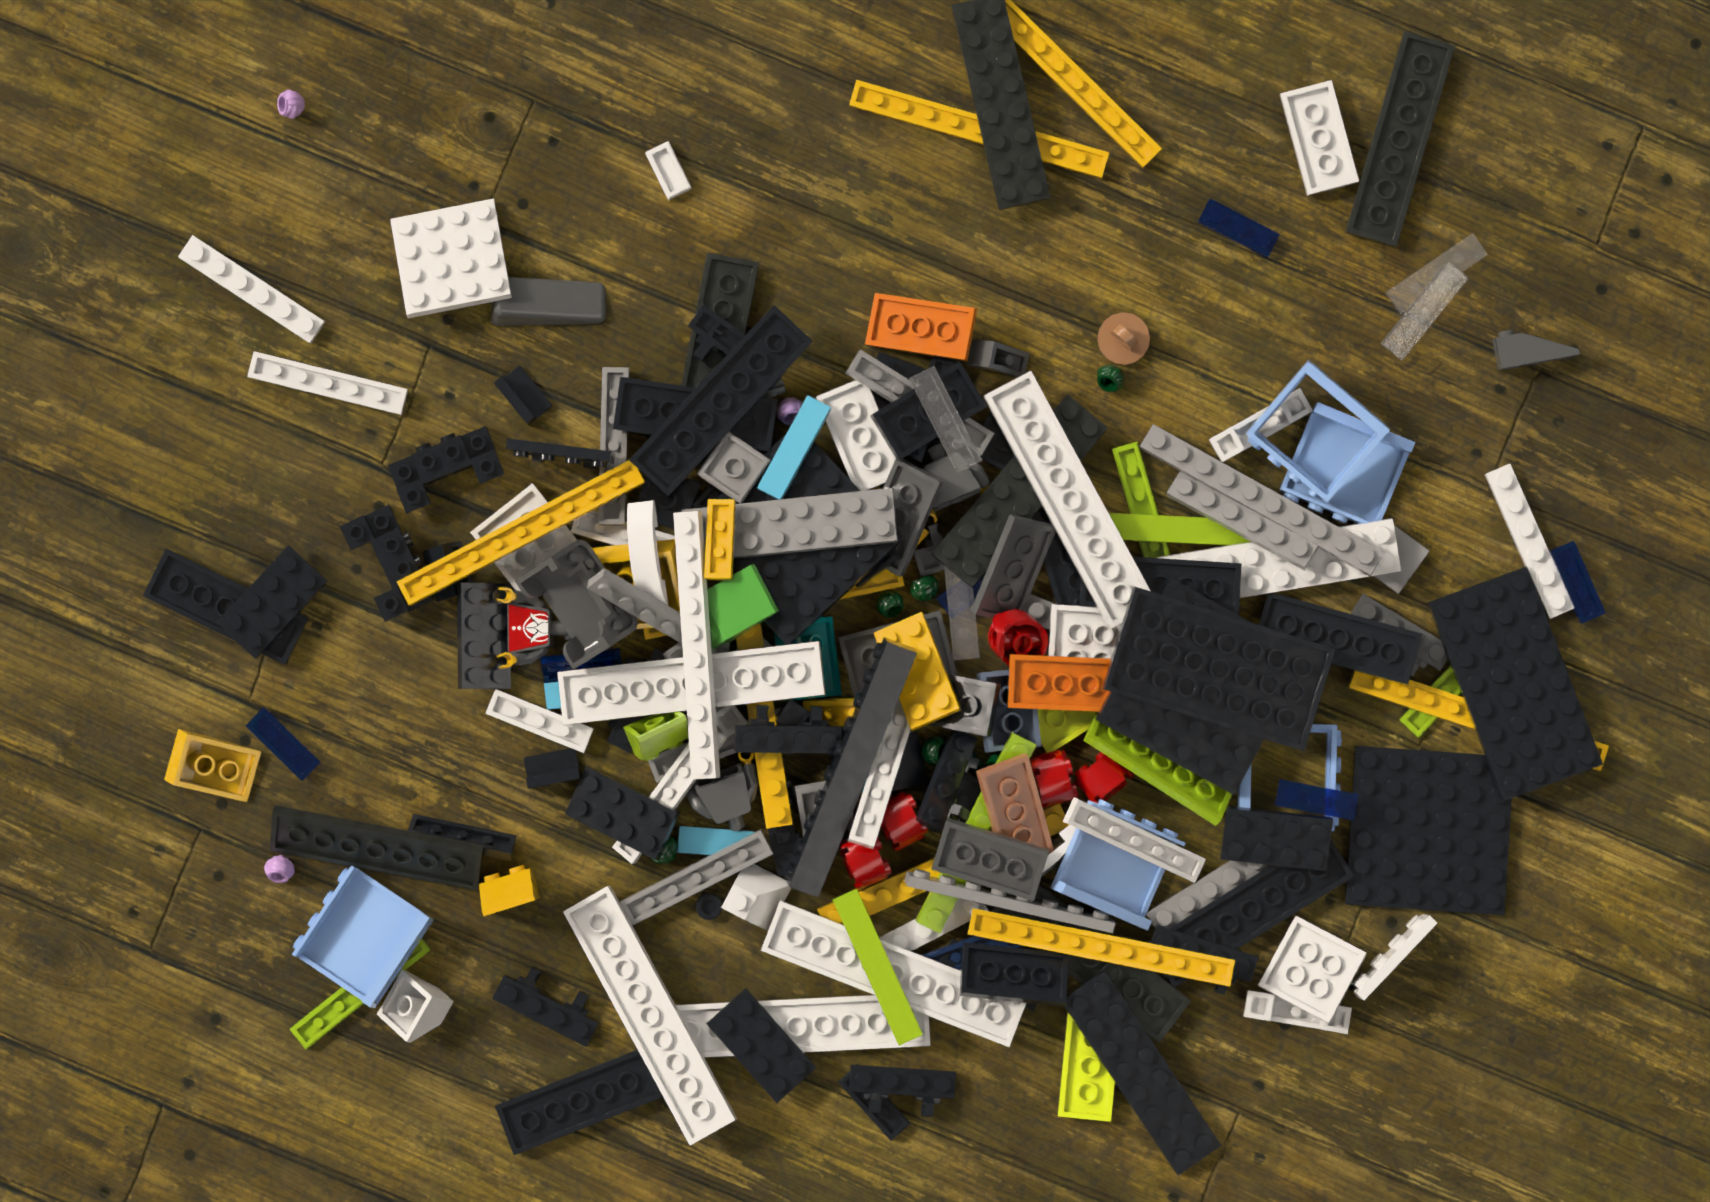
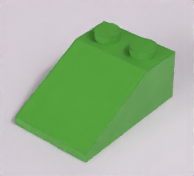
M755 564L734 574L732 580H723L707 589L711 649L713 650L732 642L779 611Z

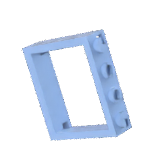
M1308 359L1248 429L1246 435L1249 436L1247 441L1257 450L1263 448L1270 454L1267 458L1274 465L1286 467L1290 471L1287 475L1299 485L1301 482L1305 483L1310 488L1308 493L1312 497H1315L1318 501L1324 499L1328 502L1390 431V427ZM1306 375H1309L1375 431L1327 488L1259 432L1261 427Z
M1312 724L1310 732L1326 733L1324 816L1333 818L1332 831H1335V826H1339L1340 818L1339 810H1335V799H1340V783H1336V773L1341 771V757H1337V746H1341L1342 742L1341 730H1337V725ZM1251 765L1238 788L1237 807L1250 808Z

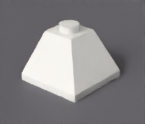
M752 864L740 871L721 908L769 931L780 900L785 901L791 887L781 877L756 864Z
M401 970L377 1015L406 1042L411 1043L439 1026L454 1001L438 987L406 970Z

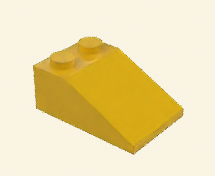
M178 729L164 780L175 786L247 802L261 751Z
M521 865L509 869L510 875L500 877L498 872L484 877L485 882L479 884L483 916L540 899L541 896L532 868L525 869V866Z

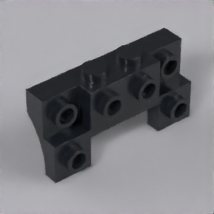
M486 426L462 436H455V433L440 438L441 443L431 446L430 443L415 448L416 453L388 465L406 514L431 505L425 489L426 485L471 467L474 468L480 485L505 475Z
M389 504L339 526L351 551L371 543L392 589L374 598L384 622H388L435 601L433 595L409 606L397 581L424 568V564L419 555L414 556L410 548L414 543L408 531H402Z

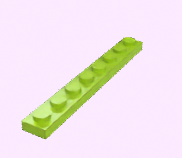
M1011 732L996 763L1023 753L1027 754L1030 759L1037 745ZM981 791L965 823L992 831ZM941 872L937 877L940 878V875L955 878L957 883L966 884L967 881ZM930 892L915 921L935 932L941 933L958 898Z

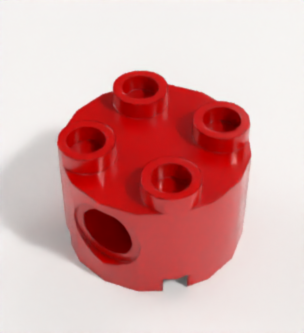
M1013 609L997 613L993 617L988 632V642L990 649L1009 666L1010 654L1044 656L1048 647V634L1042 625L1028 612Z
M1056 750L1030 757L1029 760L1037 790L1040 793L1039 797L1043 809L1071 802L1074 797L1078 798L1076 785L1072 782L1070 774H1073L1069 758L1067 759L1065 750Z
M1102 752L1095 757L1096 762L1090 767L1086 764L1074 774L1077 778L1074 782L1075 785L1086 794L1090 801L1097 804L1099 799L1107 801L1128 784L1126 782L1127 777L1132 780L1135 776L1133 772Z
M902 791L889 797L880 826L887 841L892 839L894 844L891 845V848L895 852L923 839L924 834L928 832L926 826L916 821L917 816L914 810L917 809L913 797L911 794L908 795Z
M878 836L874 849L848 842V839L841 841L839 848H841L839 850L850 879H855L856 883L853 885L858 891L887 879V875L892 873L888 861L879 854L878 850L882 849Z

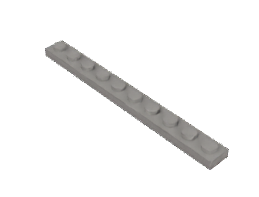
M1154 424L1140 445L1141 450L1318 545L1319 549L1371 577L1384 555V552Z

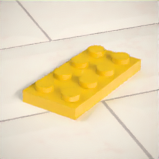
M920 612L874 632L877 643H882L883 638L886 637L913 647L917 652L899 696L911 730L914 731L961 710L924 613Z

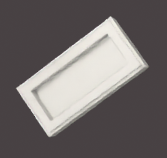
M669 141L645 152L668 201L692 189Z

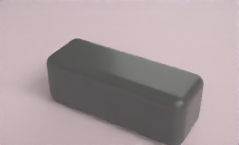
M508 277L512 298L491 302L490 318L491 322L496 326L600 324L606 318L605 286L599 282Z

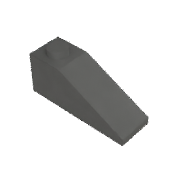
M1514 330L1499 332V337L1492 340L1498 371L1572 358L1580 354L1577 348L1525 333L1514 334Z

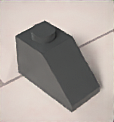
M972 339L966 365L1018 378L1026 373L1030 353L994 341Z

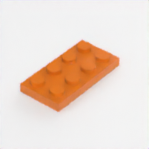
M875 293L865 345L968 362L977 309Z
M1010 654L1007 707L1099 712L1110 692L1102 689L1111 658Z

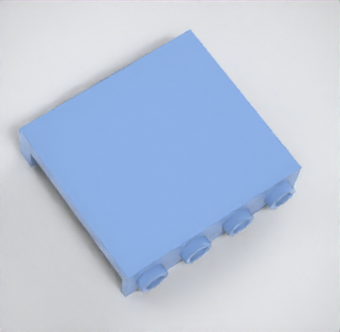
M1317 402L1314 404L1313 411L1309 416L1292 460L1327 488L1375 431L1362 420ZM1388 432L1328 502L1324 499L1318 501L1315 497H1312L1308 493L1310 488L1305 483L1301 482L1299 485L1287 475L1290 472L1289 470L1286 472L1279 492L1284 493V497L1298 504L1299 500L1308 503L1307 508L1322 514L1323 510L1333 514V519L1347 524L1348 520L1357 524L1382 520L1407 457L1412 452L1415 442Z
M1100 799L1098 804L1090 800L1087 802L1175 845L1185 846L1186 844L1178 840V834L1164 828L1160 832L1156 830L1157 824L1142 818L1140 823L1134 820L1136 815L1123 809L1120 810V813L1113 811L1114 805ZM1076 828L1050 888L1148 931L1152 921L1145 918L1165 869Z
M351 866L349 869L345 868L337 880L339 885L335 891L331 890L324 898L323 904L325 906L320 913L316 912L308 923L310 928L304 936L300 935L293 945L295 950L292 955L300 958L355 995L367 1006L376 1008L434 919L358 868Z

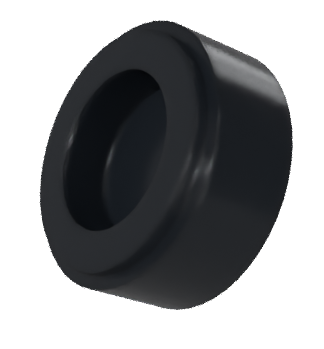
M703 894L696 902V911L703 919H715L722 911V902L715 894Z

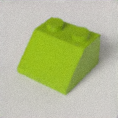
M680 711L648 715L623 727L635 756L642 761L655 759L660 755L659 752L665 749H675L681 746L684 740L689 738L687 718Z

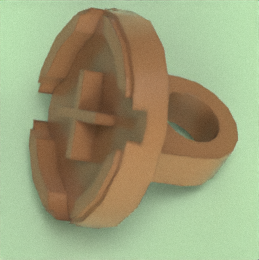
M1124 312L1114 314L1103 322L1098 331L1099 351L1105 359L1113 364H1133L1140 360L1149 348L1150 335L1148 327L1142 319L1134 314Z

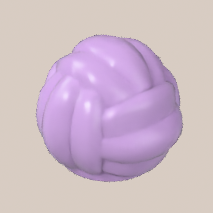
M286 90L278 97V111L284 117L294 119L305 108L304 98L296 91Z
M794 397L785 398L777 406V418L786 425H792L803 402Z
M278 855L266 862L264 870L269 880L276 883H284L293 876L294 865L289 858Z

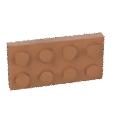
M1023 753L976 771L992 831L1050 849L1049 854L1052 853L1054 848L1029 756Z

